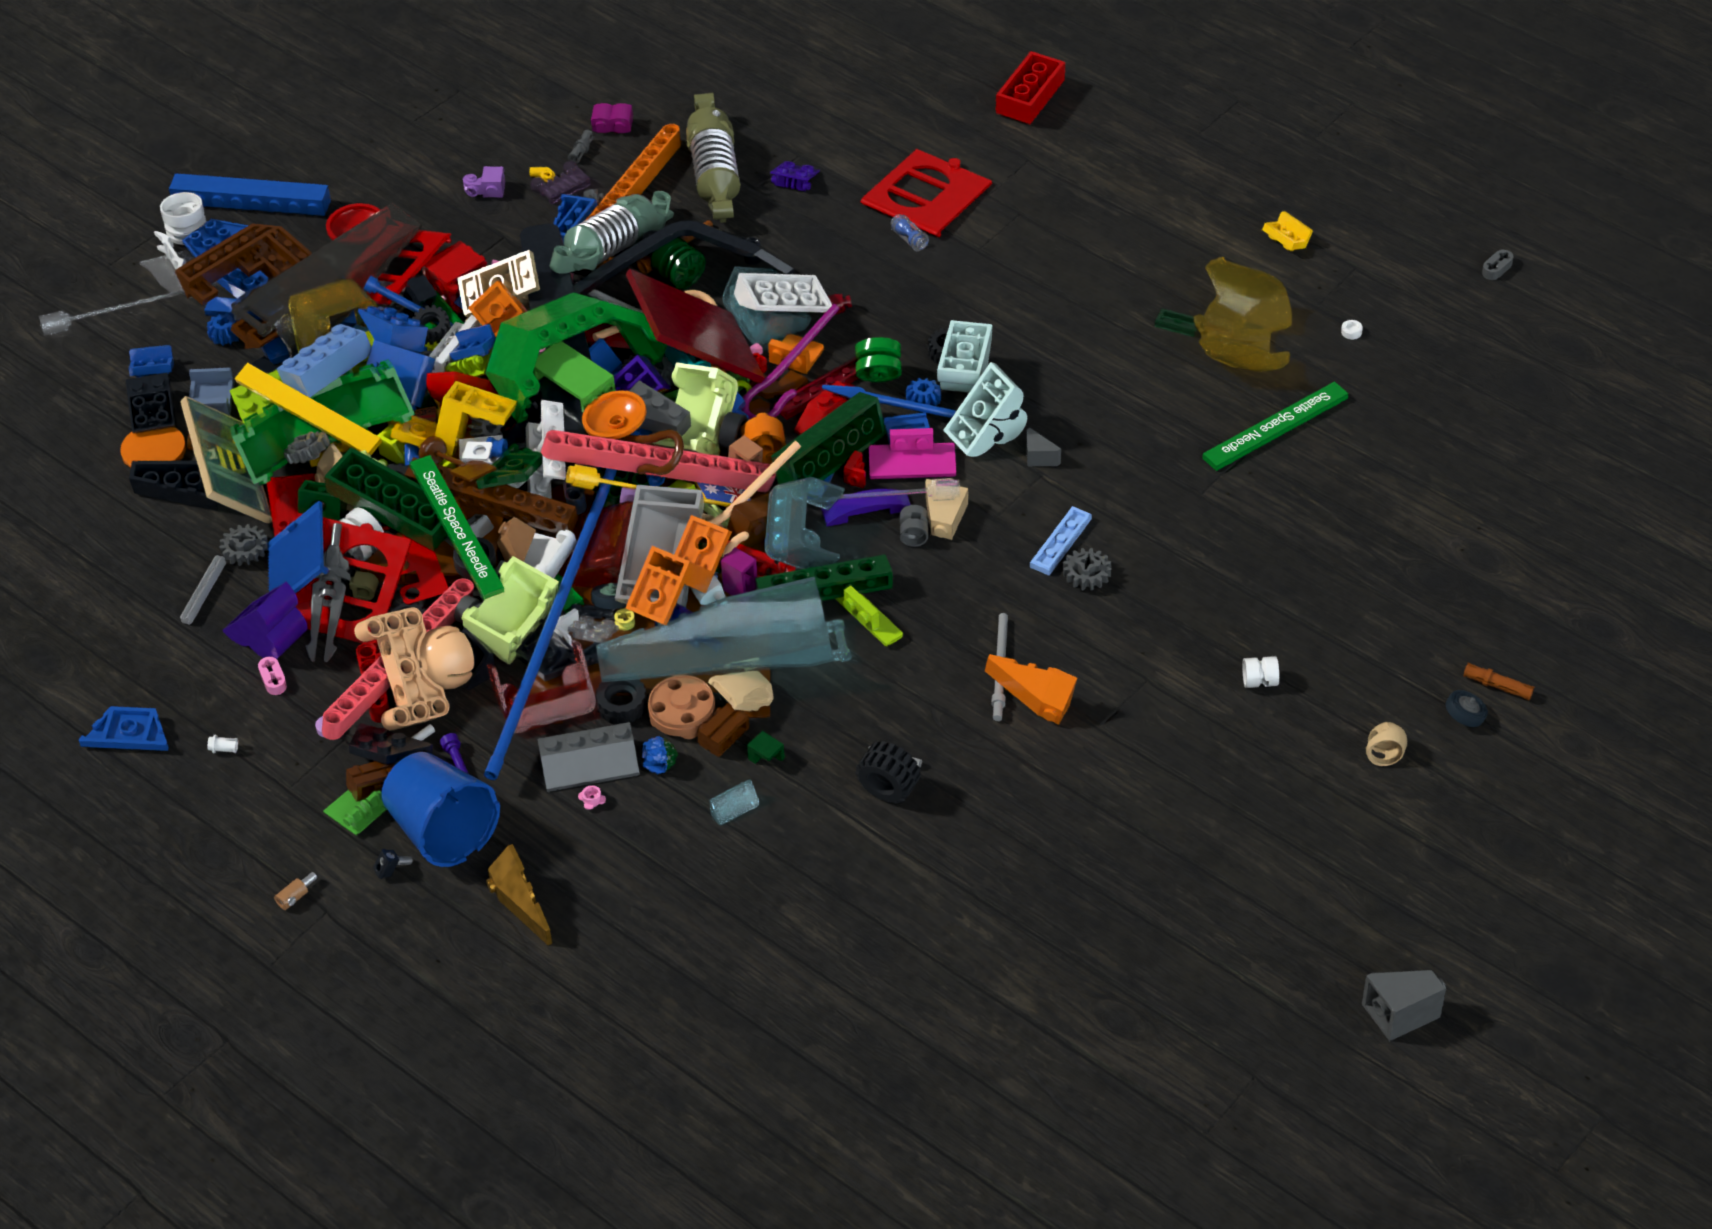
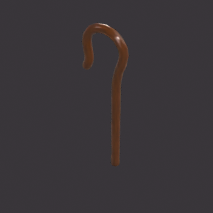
M672 429L650 435H628L617 439L640 444L654 443L667 438L674 440L675 451L670 461L664 466L644 464L637 468V473L640 475L645 473L656 475L668 474L679 464L684 450L682 436Z

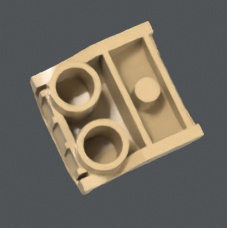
M759 671L716 675L708 681L732 705L734 710L758 711L762 706H769L774 699L772 684Z

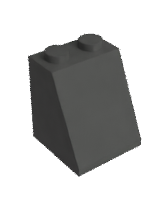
M1432 970L1370 973L1366 975L1362 1005L1387 1039L1391 1041L1440 1018L1446 986L1443 980L1437 978Z

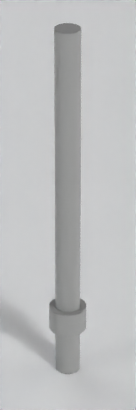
M1001 613L998 622L997 656L1006 658L1008 615ZM996 680L991 705L993 707V720L1001 721L1006 697L1004 695V687Z

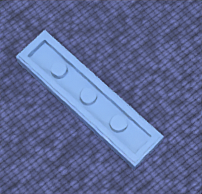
M1072 506L1031 560L1030 568L1050 576L1091 521L1092 514Z

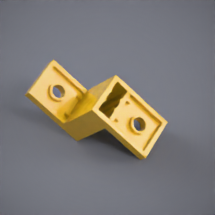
M455 381L443 397L438 423L412 415V419L408 422L400 424L398 421L392 429L390 437L397 439L401 443H410L420 448L425 439L436 436L445 442L447 455L452 457L459 448V439L465 438L469 416L488 420L494 425L504 426L515 410L517 401Z

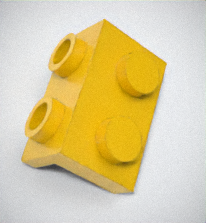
M1286 211L1281 212L1278 221L1265 223L1262 229L1269 234V238L1279 241L1285 249L1290 251L1306 248L1313 233L1312 229Z

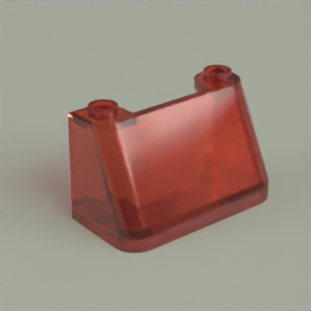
M625 501L602 508L572 586L594 588L597 585L606 583L618 584L634 501ZM587 511L586 514L582 515L581 517L580 534L587 519V516L589 514V511Z

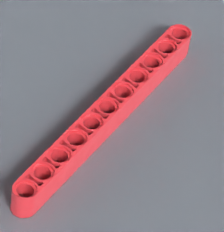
M550 430L546 433L541 448L542 455L547 459L637 473V468L644 464L664 466L670 461L675 451L672 448L558 430ZM683 450L679 464L668 474H645L746 490L771 464L755 461L747 462L742 459ZM776 473L757 492L770 491L776 478Z
M464 578L456 580L422 614L426 632L440 626H451L456 621L454 615L459 601L466 595L473 597L474 584L472 581ZM382 656L324 712L322 735L326 739L336 740L340 738L389 689L390 683Z

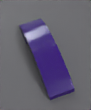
M874 489L839 498L823 507L822 514L828 527L848 523V516L889 509L890 514L901 512L904 507L911 504L905 491Z

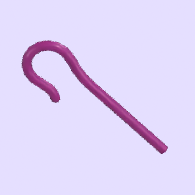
M833 304L762 383H757L746 392L743 397L746 405L742 411L749 416L748 420L756 417L749 410L752 398L777 380L838 312L840 308L836 304ZM791 389L784 393L774 408L767 413L768 416L777 417L786 403L797 395V391Z

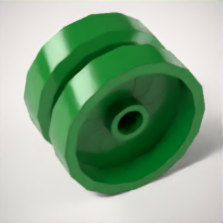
M883 337L869 338L855 345V355L858 360L856 362V376L859 379L868 382H886L897 379L902 375L901 361L899 360L901 358V344L897 340Z

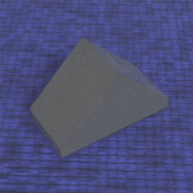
M1029 427L1026 436L1027 466L1060 465L1061 448Z

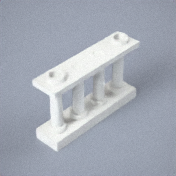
M542 400L540 424L528 422L526 425V448L541 452L548 431H564L563 403ZM543 456V464L527 481L528 492L552 499L551 480L553 478L565 480V462L547 459Z

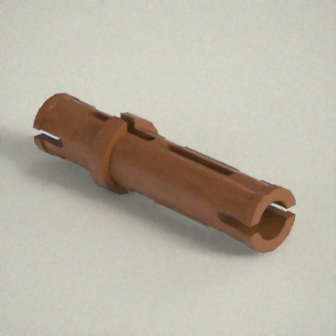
M1469 662L1463 674L1464 677L1481 682L1483 686L1487 687L1489 685L1529 701L1535 688L1534 686L1495 673L1493 669L1488 668L1487 670Z

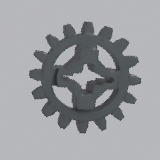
M319 431L316 433L309 432L294 438L295 441L288 445V448L284 449L283 454L290 464L293 462L297 464L299 461L300 463H305L306 461L318 458L319 454L326 450L327 446H330V440L324 431L320 433Z
M247 524L245 528H242L241 525H238L236 530L230 528V534H223L224 539H220L221 546L219 547L225 561L229 560L230 564L238 562V565L241 566L243 562H246L247 565H250L251 560L258 562V556L264 557V551L268 550L267 535L264 534L263 529L258 530V526L250 528V525Z
M1081 548L1080 553L1074 550L1073 556L1067 555L1066 561L1063 562V576L1067 577V583L1073 582L1074 588L1078 585L1081 586L1082 590L1086 587L1093 590L1095 585L1101 588L1102 582L1108 583V577H1111V561H1108L1107 555L1101 556L1100 550L1096 553L1093 552V548H1090L1089 552Z

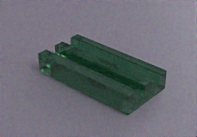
M1161 308L1154 327L1194 337L1195 331L1197 332L1198 326H1200L1201 318Z

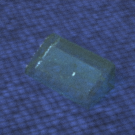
M750 779L709 800L711 816L718 825H723L759 806V800Z

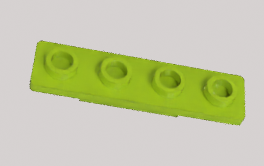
M852 586L844 589V597L836 598L884 646L887 647L903 637V632Z

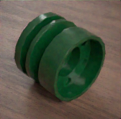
M680 237L655 250L651 258L652 269L677 289L682 290L689 288L699 280L706 264L704 255Z

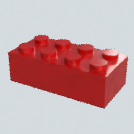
M1030 51L996 94V113L1031 124L1064 82L1065 62Z

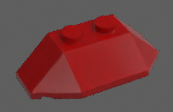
M838 380L832 384L836 386L856 387L852 384L841 382ZM824 390L807 404L794 429L795 433L801 435L848 401L849 398Z

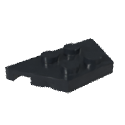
M362 723L358 725L349 744L350 754L383 764L395 763L418 751L433 753V744L407 737L402 733H393L385 728H376Z

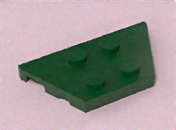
M512 444L492 464L497 470L480 477L476 481L478 489L527 481L543 464L542 453L532 451L529 448H524L521 451L517 444Z

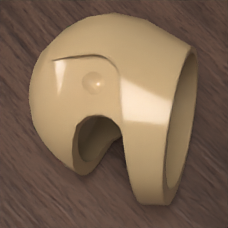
M1383 722L1375 726L1368 737L1366 747L1368 759L1377 766H1389L1398 762L1403 757L1407 747L1405 731L1392 722ZM1372 749L1375 752L1385 754V758L1380 759L1375 757L1372 754Z

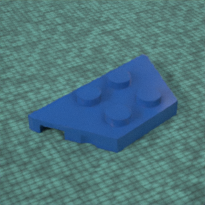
M110 706L103 714V717L92 725L93 730L86 737L82 735L79 738L81 747L168 751L169 749L156 708Z

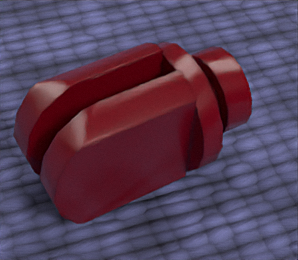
M842 294L828 296L832 305L836 304L840 308L836 314L846 312L845 306H848V308L852 307L850 295L846 296V298H843Z

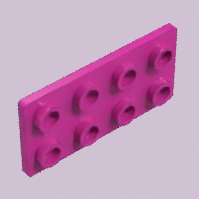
M933 428L890 429V445L869 446L870 479L956 476L955 444L933 443Z

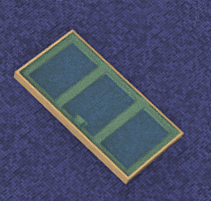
M185 396L180 402L207 498L262 522L271 523V511L263 484H253L231 435V426L235 424L241 426L244 423Z

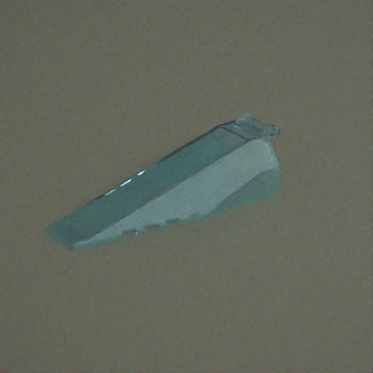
M815 576L729 596L701 606L700 610L688 615L686 612L679 615V618L669 621L667 626L658 622V626L648 630L642 628L596 645L602 682L667 678L679 675L694 676L813 667L839 660L847 662L852 658L851 650L847 647L844 634V621L838 619L825 622ZM830 632H834L839 648L832 651L828 635Z

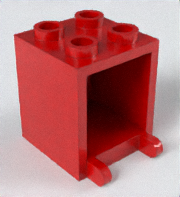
M458 241L430 258L422 267L423 275L426 276L434 290L441 295L456 314H461L463 312L462 309L454 303L460 296L457 278L487 267V261L482 255L473 251L470 246H467L462 241Z

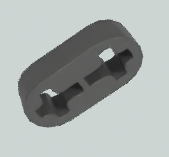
M1499 250L1483 264V277L1489 280H1496L1511 268L1513 254L1508 250Z

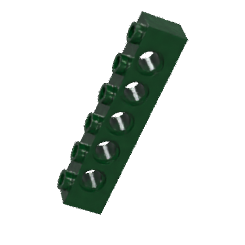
M886 554L762 576L755 578L756 596L762 612L844 597V589L852 586L859 594L893 588V571Z

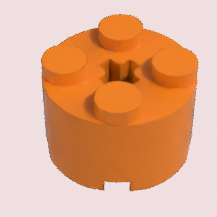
M767 413L757 414L756 417L748 420L740 428L741 437L745 435L763 448L764 451L777 452L786 445L782 423L777 418L768 416Z

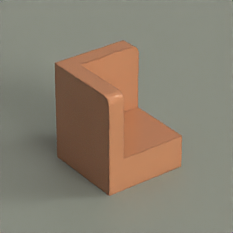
M745 435L729 446V458L762 463L763 448Z

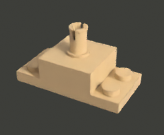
M530 250L457 278L463 312L468 318L473 315L468 307L497 280H500L512 296L517 297L523 305L529 303L528 294L540 290L534 255Z

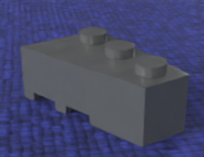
M640 380L629 390L639 395L646 405L647 413L645 420L637 430L641 428L652 431V434H655L659 431L672 429L683 436L691 427V417L688 410Z

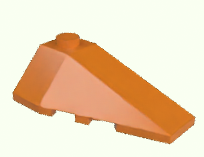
M991 654L988 656L985 667L987 674L1038 716L1043 717L1047 721L1060 724L1070 706L1077 677L1056 668L1049 667L1048 670L1037 668V665L1029 663L1028 666L1021 665L1014 659Z

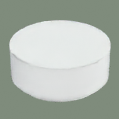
M1347 320L1342 324L1341 334L1347 339H1358L1362 335L1363 326L1356 320Z

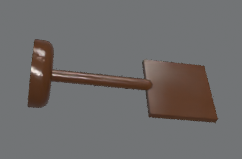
M436 436L425 439L419 449V458L430 455L435 464L439 465L445 459L458 465L459 467L451 470L450 473L469 482L497 470L495 466L483 461L465 463L447 455L445 442Z

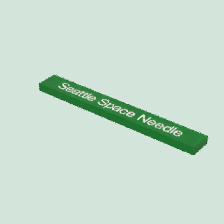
M1334 381L1204 452L1202 459L1217 471L1348 399V392Z
M428 455L411 461V470L483 600L503 593V584L432 457Z

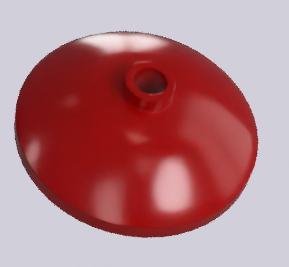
M363 203L350 204L337 209L329 216L326 222V230L328 236L334 242L344 246L358 247L370 244L378 239L384 232L387 221L385 214L376 206Z

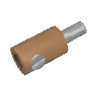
M311 872L303 880L296 878L276 894L274 899L279 907L287 910L290 906H293L295 902L308 893L307 886L317 879V875Z

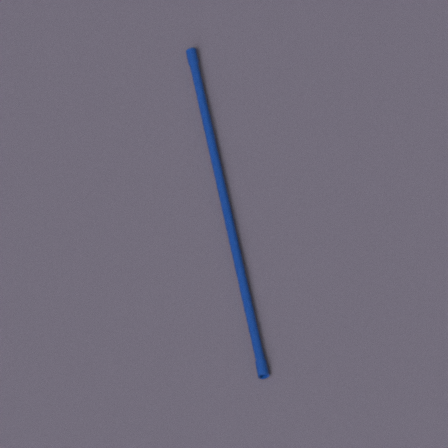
M606 468L603 479L614 480L617 470ZM600 483L494 753L490 757L484 772V776L489 780H496L504 763L505 754L612 486L610 484Z

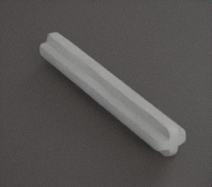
M216 555L180 616L182 623L190 625L226 564L223 556Z

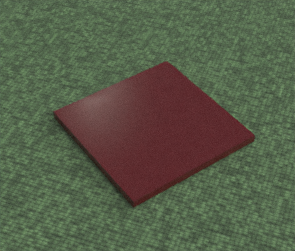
M628 270L626 276L657 341L747 379L762 383L765 377L732 312L637 271Z

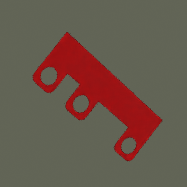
M381 526L383 531L391 529L389 526ZM412 540L409 554L406 558L409 567L402 571L401 575L416 571L420 582L404 586L400 589V594L405 604L415 603L443 594L449 588L444 574L441 573L442 569L435 551ZM410 588H416L420 594L415 599H408L405 596V592Z

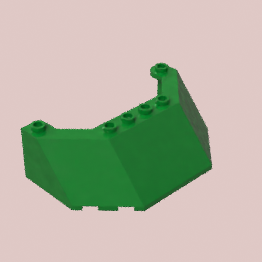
M571 293L501 322L485 374L500 396L517 401L512 416L517 423L527 420L528 414L525 408H530L532 404L529 398L535 396L540 388L539 381L533 374L541 349L603 323L616 326L634 355L649 357L652 365L662 361L667 345L656 340L644 313L581 294Z
M389 359L381 361V365L374 367L373 363L361 366L359 372L353 373L352 369H350L310 397L368 430L367 427L391 420L394 422L399 421L402 424L412 419L411 416L415 415L396 370ZM274 403L264 406L262 408L264 412L258 415L255 412L244 418L245 423L243 425L235 424L230 427L232 438L253 484L259 483V485L271 481L270 477L273 475V472L288 463L283 453L284 449L288 448V445L295 441L294 438L309 432H322L320 429ZM327 434L330 443H333L335 441L337 444L342 443L341 441Z

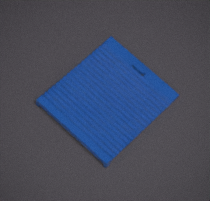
M318 501L268 542L269 591L287 582L296 594L319 574L329 573V569L324 566L322 502Z

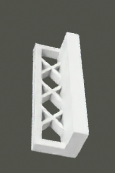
M471 315L464 324L455 322L429 355V357L436 359L434 364L435 370H432V373L446 372L445 367L449 363L457 362V360L452 361L449 354L460 345L455 334L457 330L462 331L478 327L479 321L475 316Z

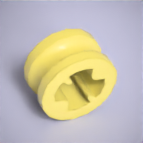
M623 608L615 613V626L619 630L627 631L634 627L635 617L633 611Z

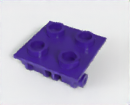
M785 161L770 172V174H775L771 178V183H774L775 186H786V188H789L791 184V189L796 187V190L801 191L810 190L811 182H808V180L818 174L820 170L814 169L811 165L796 166L794 162Z

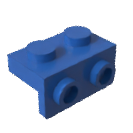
M486 324L458 331L455 335L460 345L449 354L452 361L463 360L474 355L483 357L489 354V350L494 346L496 340L491 326Z
M171 345L129 350L131 363L128 369L130 376L138 378L148 376V374L167 372L169 374L173 370L174 360Z

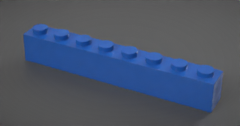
M175 173L169 187L170 196L182 192L194 193L202 199L203 206L325 216L331 201L328 185Z

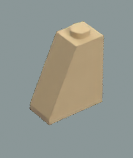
M926 479V503L931 535L952 540L968 505V488Z

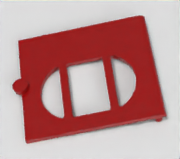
M916 149L861 199L860 203L896 219L905 220L910 225L939 238L941 231L991 186L992 181L961 168L960 160L957 158H951L947 162ZM926 168L939 171L948 178L950 183L947 184L915 169ZM908 174L939 187L943 191L932 201H928L894 185ZM888 192L920 204L922 207L899 205L891 200Z
M392 226L386 227L381 236L368 247L338 281L337 298L390 305L393 302L392 300L377 292L375 294L371 292L370 294L363 290L370 275L380 281L394 282L385 288L399 295L406 287L408 280L415 277L444 242L451 243V233ZM413 242L422 243L424 246L422 252L397 249ZM388 256L416 259L401 276L375 272Z
M323 517L324 553L331 544L333 524L339 523L342 524L339 545L342 555L353 547L368 545L379 549L386 557L387 567L344 557L350 566L386 575L376 603L344 596L343 603L371 609L373 612L365 618L356 621H346L339 618L335 636L365 643L356 637L355 626L370 617L389 612L412 540L376 531L369 523L356 526ZM320 578L313 579L296 593L298 599L296 608L304 616L307 622V629L311 630L313 584L318 582ZM326 581V584L332 585L333 583L332 581ZM324 596V599L328 600L332 599V597ZM322 606L319 632L325 634L328 633L331 611L329 607Z

